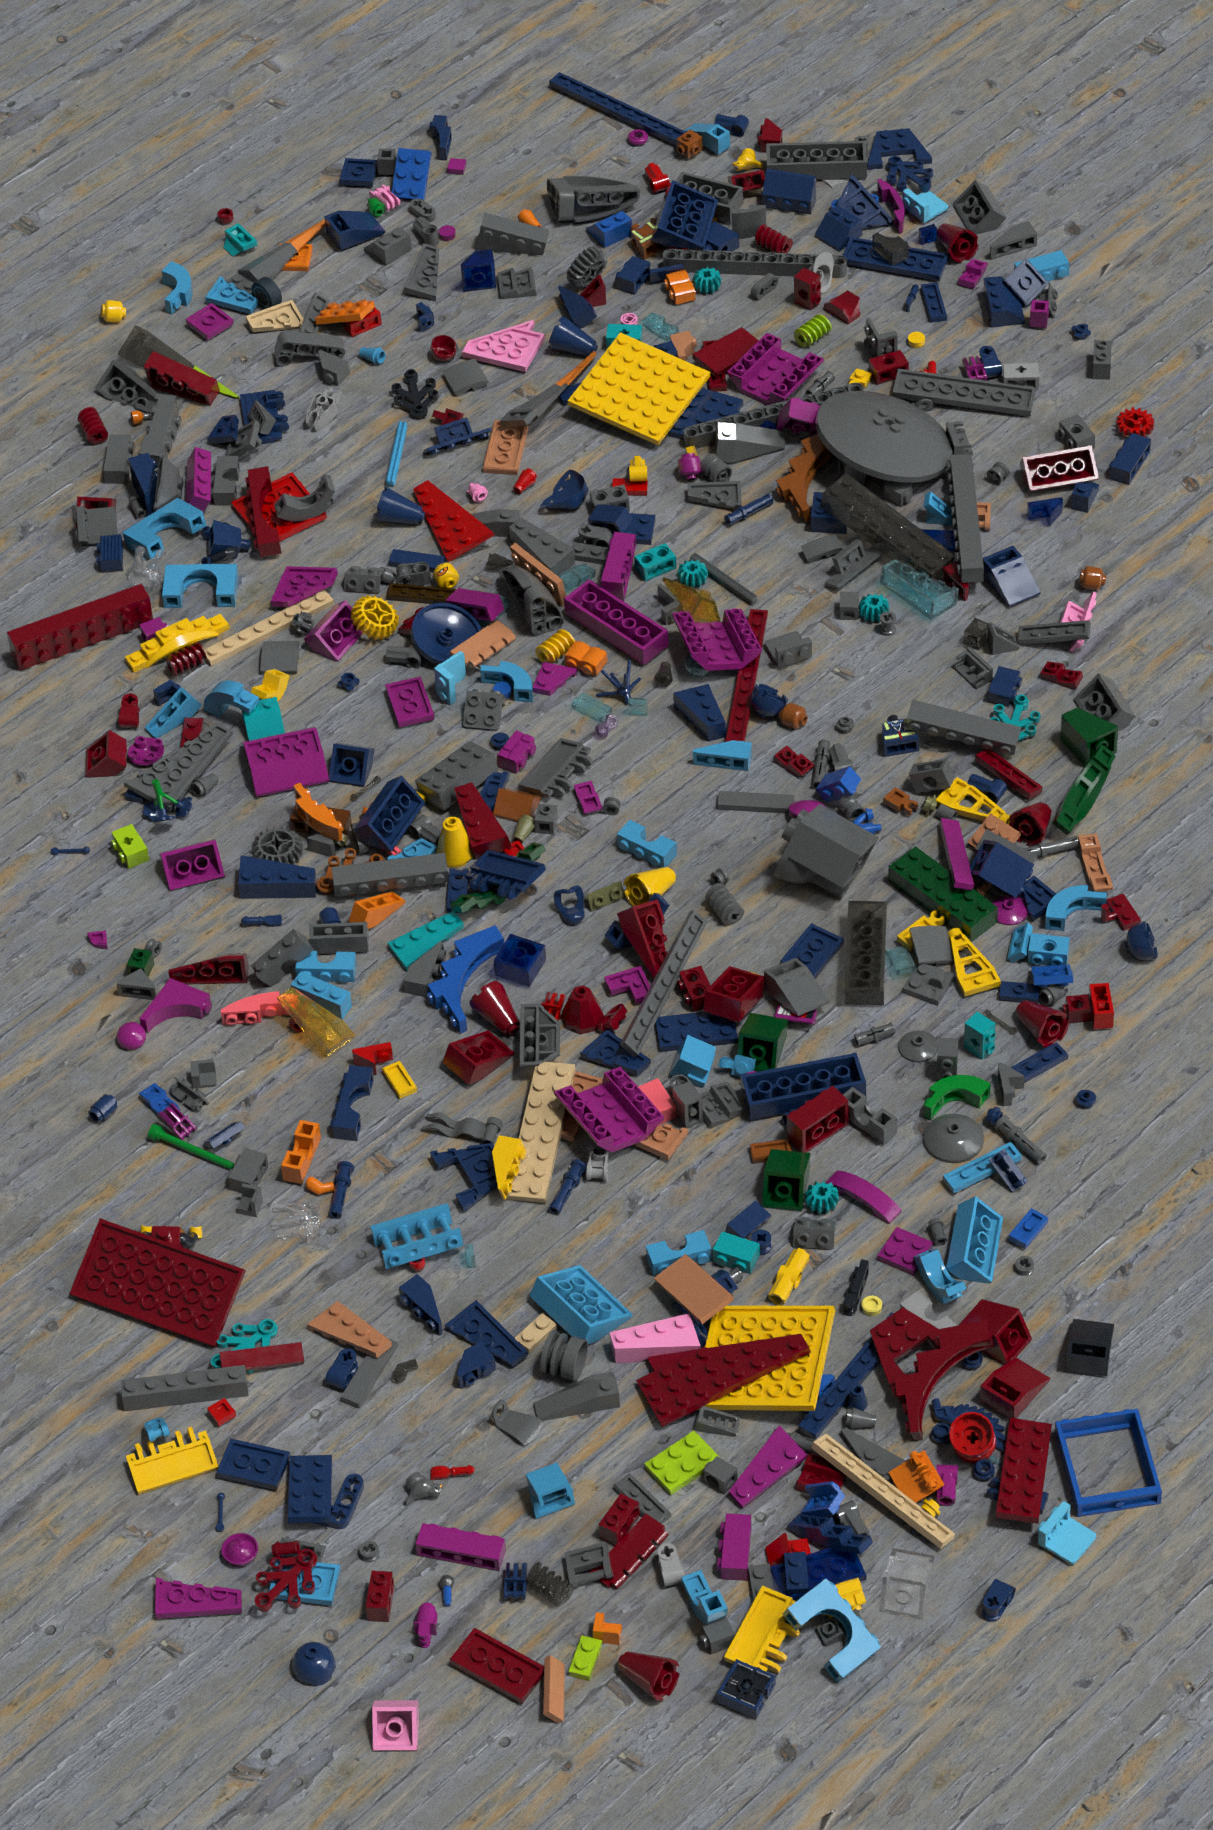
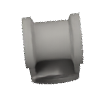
M596 1143L590 1148L586 1178L587 1180L598 1178L607 1181L608 1151Z
M670 1543L660 1545L658 1548V1565L664 1587L682 1583L681 1577L685 1576L676 1547Z

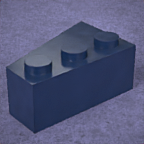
M709 684L673 693L674 708L680 711L684 718L690 721L708 742L726 737V722Z

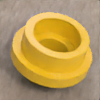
M923 1500L921 1507L933 1517L941 1514L938 1510L940 1506L934 1500Z

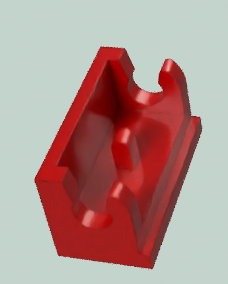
M374 307L362 320L344 322L343 327L351 337H354L382 325L381 312Z

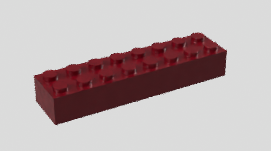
M141 583L8 631L7 636L12 659L19 671L140 628V624L153 620L150 597Z

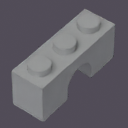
M919 1290L900 1303V1309L904 1307L938 1329L958 1326L947 1315L937 1321L928 1319L932 1315V1302ZM928 1339L927 1341H928L929 1345H930L932 1348L935 1349L936 1347H935V1346L932 1344V1342Z

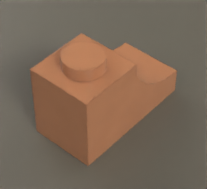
M690 331L670 335V341L673 342L678 351V358L686 361L689 356L693 355L694 347H697L695 337L691 336Z

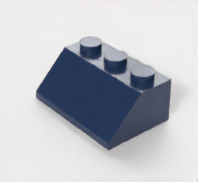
M767 169L762 192V205H766V208L811 215L816 203V176Z
M1001 276L984 278L983 294L991 327L1025 324L1021 302L1002 282L1004 278Z

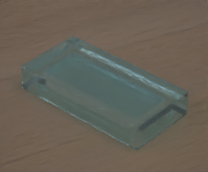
M583 692L571 703L573 709L601 723L612 712V707Z

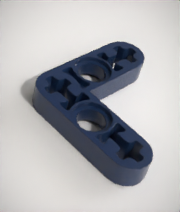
M353 1473L345 1478L334 1506L331 1505V1522L314 1524L334 1529H344L349 1525L364 1489L363 1478L359 1474ZM354 1482H357L358 1484H355V1485H354V1487H353V1492H352V1491H351V1485H353ZM345 1498L353 1500L349 1505H344L341 1501Z

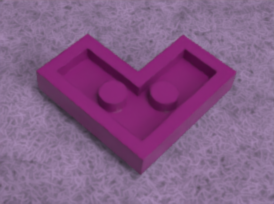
M641 966L604 977V982L611 996L629 990L636 1004L644 1000L650 988V984Z

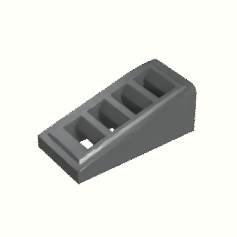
M258 401L254 402L248 416L251 421L257 420L260 423L259 433L269 435L276 419Z
M703 1406L699 1408L694 1430L736 1436L741 1417ZM729 1422H732V1428L728 1427Z

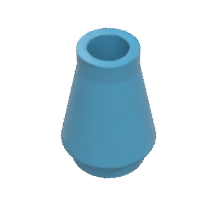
M362 347L359 351V356L374 364H381L385 360L386 353L380 347Z

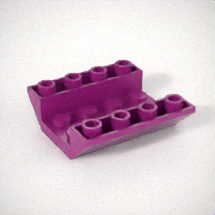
M766 333L727 371V374L742 394L765 405H771L785 401L824 362V358L809 352L801 359L782 350L780 338Z
M742 609L724 610L723 621H714L712 623H695L690 612L680 611L672 613V618L691 657L706 671L742 669L762 653V648Z
M316 727L242 742L245 757H247L256 797L294 789L293 785L297 783L307 787L329 782L324 753Z
M621 1067L605 1072L601 1085L577 1093L571 1085L554 1091L557 1099L593 1141L611 1153L645 1140L664 1120L662 1113Z

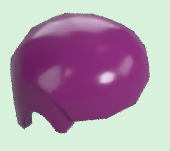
M136 1022L124 1023L117 1032V1041L120 1047L127 1050H137L143 1046L146 1040L144 1028Z

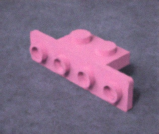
M1094 591L1085 600L1083 608L1068 601L1060 623L1090 621L1092 617L1091 610L1097 602L1095 600L1097 593ZM1073 640L1069 651L1073 652L1076 648H1080L1084 640Z

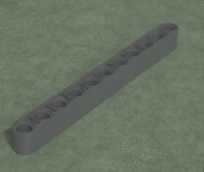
M667 249L663 252V267L682 264L687 273H695L696 270H700V268L706 269L708 266L709 269L715 268V271H719L720 274L767 275L771 273L775 276L794 277L803 268L809 269L819 254ZM832 255L834 259L832 278L845 277L847 274V259L841 255Z
M850 383L798 398L802 401L814 402L821 406L825 400L833 395L849 391H863V385L860 383ZM789 400L688 426L683 431L685 448L695 446L698 449L715 444V429L718 423H737L768 429L776 428L779 411Z

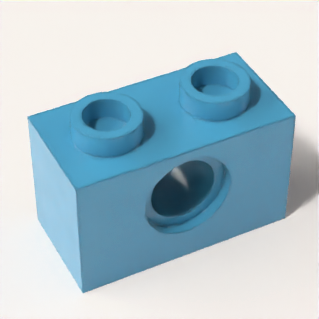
M1031 933L1028 963L1048 966L1067 965L1070 937Z

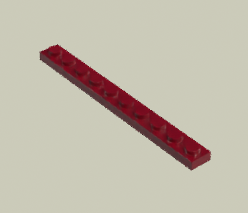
M750 609L748 623L762 648L768 610ZM761 654L745 667L739 669L726 742L732 740L746 741L752 708L750 696L756 684Z

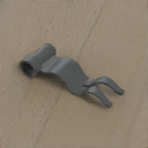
M436 1112L427 1114L426 1118H438L452 1129L439 1123H432L422 1126L421 1130L436 1129L450 1138L458 1137L460 1134H467L482 1140V1144L494 1143L503 1123L496 1117H489L486 1123L474 1118L454 1121L445 1114Z

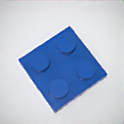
M1070 964L1031 967L1033 983L1038 987H1048L1049 984L1067 986L1069 983H1073V973Z

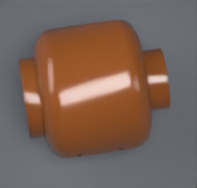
M1086 566L1084 569H1081L1079 583L1082 588L1098 591L1101 586L1105 585L1106 575H1103L1101 568Z
M788 703L779 713L781 723L795 730L804 726L808 720L806 709L794 703Z

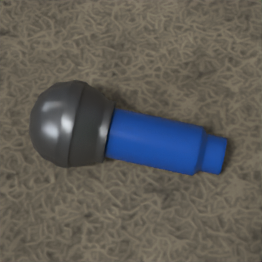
M443 1575L439 1583L443 1589L444 1606L449 1607L452 1602L451 1589L454 1585V1579L451 1575Z

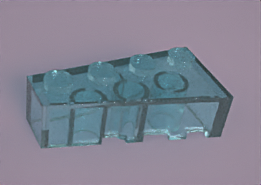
M896 559L882 566L880 584L930 620L956 606L958 588L945 586V582L941 580H932L924 572L917 573L915 568Z

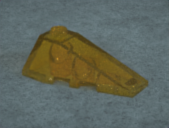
M663 577L662 581L692 616L709 622H721L716 602L711 597L709 591L705 589L698 590Z
M293 987L277 997V1000L325 1058L356 1036L342 1019Z

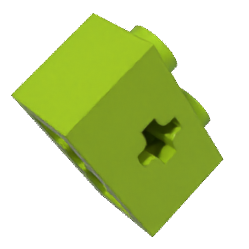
M132 824L111 832L113 840L110 842L114 851L117 850L119 852L120 861L125 863L129 869L149 861L148 849Z

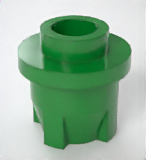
M377 198L368 199L366 206L369 209V213L374 217L381 216L385 211V205Z

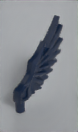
M938 1398L931 1401L935 1419L950 1425L963 1413L976 1412L984 1415L993 1426L996 1437L995 1448L1003 1453L1005 1452V1447L1000 1441L1007 1443V1437L999 1432H1004L1005 1427L997 1424L999 1423V1418H992V1413H984V1408L977 1409V1406L969 1407V1404L964 1406L960 1404L955 1408L954 1406L941 1407Z

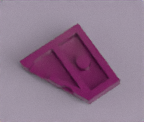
M543 662L532 687L533 693L551 696L558 688L566 684L568 678L577 675V668Z

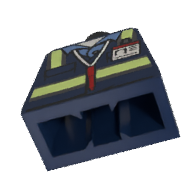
M890 715L887 718V722L882 723L884 757L919 751V737L916 731L906 728V718L898 719L897 715Z

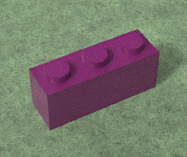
M458 588L446 599V603L465 609L475 619L492 622L504 610L499 594Z
M726 1513L725 1522H721L720 1534L724 1535V1539L719 1540V1553H722V1558H718L717 1571H721L722 1580L747 1581L752 1530L751 1515Z

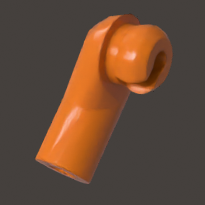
M314 1177L306 1179V1187L316 1195L334 1191L333 1181L321 1183Z

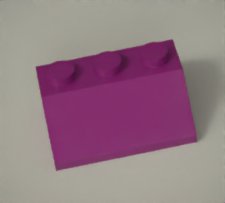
M346 600L334 605L304 638L315 653L335 662L362 635L360 630H356L357 626L352 625L353 620L350 619L352 607Z
M215 839L159 853L169 890L225 876Z

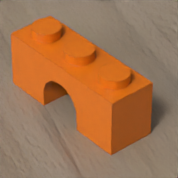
M300 1120L294 1133L293 1151L287 1150L281 1169L284 1181L303 1184L321 1140L319 1123Z

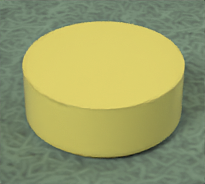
M873 1295L865 1297L862 1300L863 1313L867 1316L879 1315L882 1311L881 1299Z

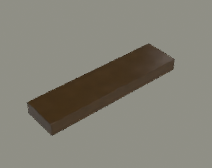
M390 583L386 598L392 601L424 604L446 603V599L457 589Z

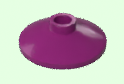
M1004 895L992 902L998 907V923L1002 925H1017L1023 922L1028 915L1026 904L1020 897L1014 898Z

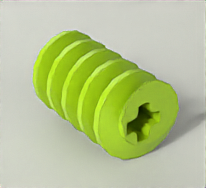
M817 314L794 331V338L802 348L811 346L832 330L831 323L825 316Z

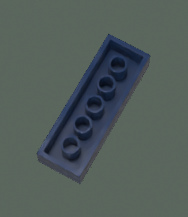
M857 1053L741 1075V1091L750 1120L780 1115L788 1109L800 1108L808 1100H812L823 1090H827L832 1086L842 1095L853 1087L866 1096V1080Z

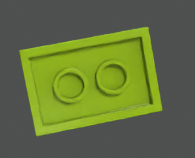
M692 1431L644 1463V1466L652 1477L672 1495L704 1473L705 1465L709 1461L712 1462L718 1455L695 1431Z

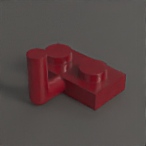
M1124 894L1106 899V903L1101 906V921L1103 923L1116 919L1123 931L1141 922V918Z

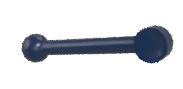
M87 846L80 849H58L57 847L51 849L52 855L74 852L88 854L90 852V848Z
M220 1492L217 1494V1499L219 1500L217 1532H223L225 1529L222 1524L225 1494Z

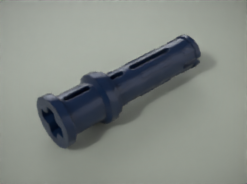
M573 1159L570 1163L569 1171L563 1175V1183L548 1207L552 1214H560L573 1188L579 1185L582 1174L587 1171V1165L581 1160Z
M340 1161L336 1166L338 1171L337 1176L333 1180L335 1189L329 1211V1216L333 1219L341 1218L346 1191L352 1182L350 1177L355 1167L348 1161Z

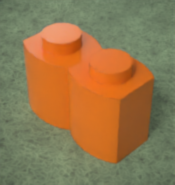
M686 270L665 274L664 287L666 290H669L671 301L673 300L677 305L696 300L695 289Z
M575 641L564 655L565 665L577 668V670L583 671L586 675L597 676L608 662L607 653L604 650L590 647L581 641Z

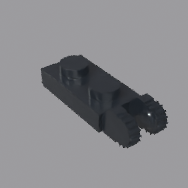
M861 1259L859 1267L855 1266L853 1273L854 1282H850L848 1294L844 1298V1312L848 1316L854 1315L857 1311L869 1275L868 1260Z

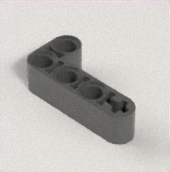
M295 331L281 332L278 335L274 349L276 363L282 367L288 366L291 363L293 355L319 357V350L339 358L345 355L344 342L339 336Z

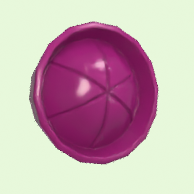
M236 1533L229 1536L223 1542L221 1552L224 1559L232 1566L245 1567L254 1561L258 1552V1543L250 1534Z

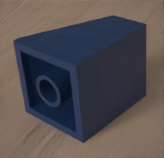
M984 840L970 864L972 877L1010 897L1016 898L1022 893L1023 885L1026 879H1029L1032 875V868L1035 864L996 841Z

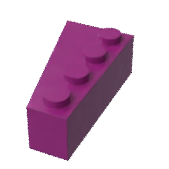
M614 532L613 539L609 541L610 550L606 555V564L603 569L600 586L625 602L636 549V534Z

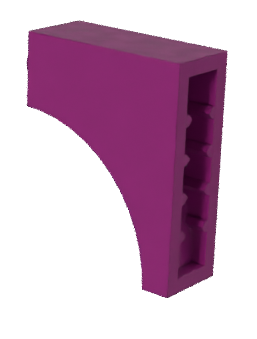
M170 978L139 1018L140 1025L146 1033H149L159 1023L175 1017H194L202 1020L205 1014H208L212 1008L210 994Z

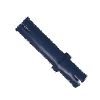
M768 493L743 507L739 506L735 511L725 515L724 520L729 526L739 520H745L747 516L773 504V498Z

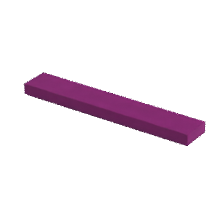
M941 818L939 825L954 888L972 890L974 882L960 823L957 820Z

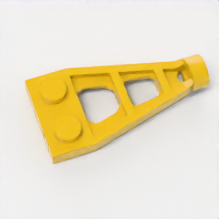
M958 777L954 779L950 788L945 789L935 799L937 801L936 806L939 807L943 804L957 811L958 815L985 821L991 813L1006 824L1010 823V815L1006 814L1003 809L976 787L967 784L966 781ZM967 795L977 801L972 807L961 806L959 803ZM982 805H986L991 809L989 814L977 811Z
M960 928L951 929L948 932V937L953 954L957 983L964 997L1001 986V980L993 965L962 933ZM968 949L972 955L960 958L958 951ZM976 962L982 968L981 971L967 975L964 965Z

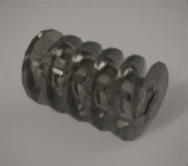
M541 1562L535 1563L527 1575L526 1585L529 1588H533L535 1592L540 1593L542 1597H546L548 1601L553 1602L555 1606H561L566 1603L573 1593L574 1585L568 1586V1580H562L560 1575L555 1576V1572L552 1570L548 1572L549 1568L547 1566L542 1567Z

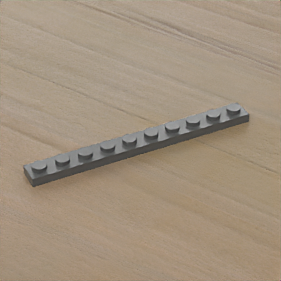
M695 910L689 912L620 1043L632 1057L639 1055L679 978V972L683 970L707 924V921Z

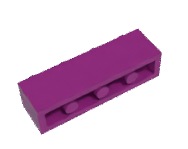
M195 447L187 460L186 503L204 513L211 499V452Z
M422 1523L416 1541L417 1556L500 1571L506 1552L505 1538L496 1535L489 1536L475 1531L468 1532L454 1527L447 1528L437 1524Z

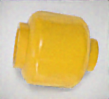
M107 300L101 305V317H103L105 322L120 323L122 318L126 316V308L123 307L121 301Z

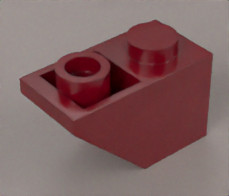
M765 118L764 125H761L760 135L758 136V145L761 146V152L766 153V144L783 143L782 130L768 118Z

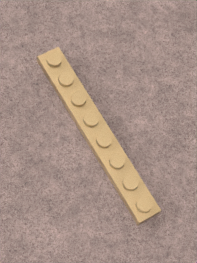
M322 590L204 649L207 656L206 661L210 666H213L291 627L295 614H300L302 611L313 616L333 606L334 600L325 590Z
M824 1434L813 1442L811 1448L937 1547L941 1549L954 1539V1532L828 1434Z

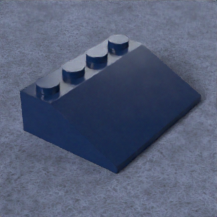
M672 180L665 192L651 240L666 247L704 249L718 199Z

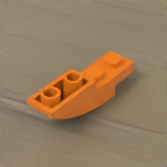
M301 783L293 785L297 814L302 820L324 836L337 841L343 840V826L340 821H336L333 811L331 809L328 810L324 803L318 805L316 800H312L309 790L307 788L304 789Z

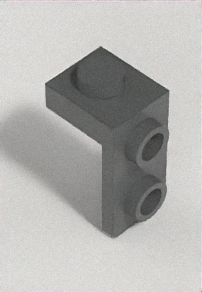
M659 584L658 598L667 605L661 609V620L665 625L674 622L672 613L683 611V602L680 598L675 597L668 588Z

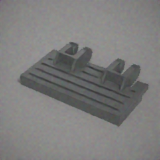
M560 738L518 784L520 790L545 797H550L551 795L563 797L566 792L564 789L569 790L572 787L571 782L566 778L572 772L585 773L587 770L586 766L593 764V760L588 756L591 748L585 747L583 743Z

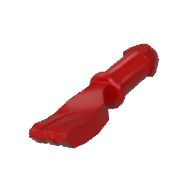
M471 1465L453 1466L452 1468L435 1466L431 1468L430 1480L444 1479L449 1476L455 1477L457 1475H471L474 1473L475 1468Z

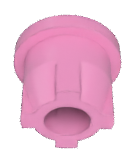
M470 483L467 493L471 495L472 500L475 502H481L486 498L488 491L486 487L478 483Z

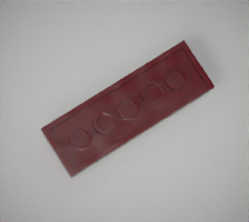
M1010 1418L996 1518L1038 1524L1052 1429L1051 1423Z

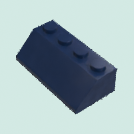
M401 775L387 781L353 830L366 844L391 852L419 813L425 801Z

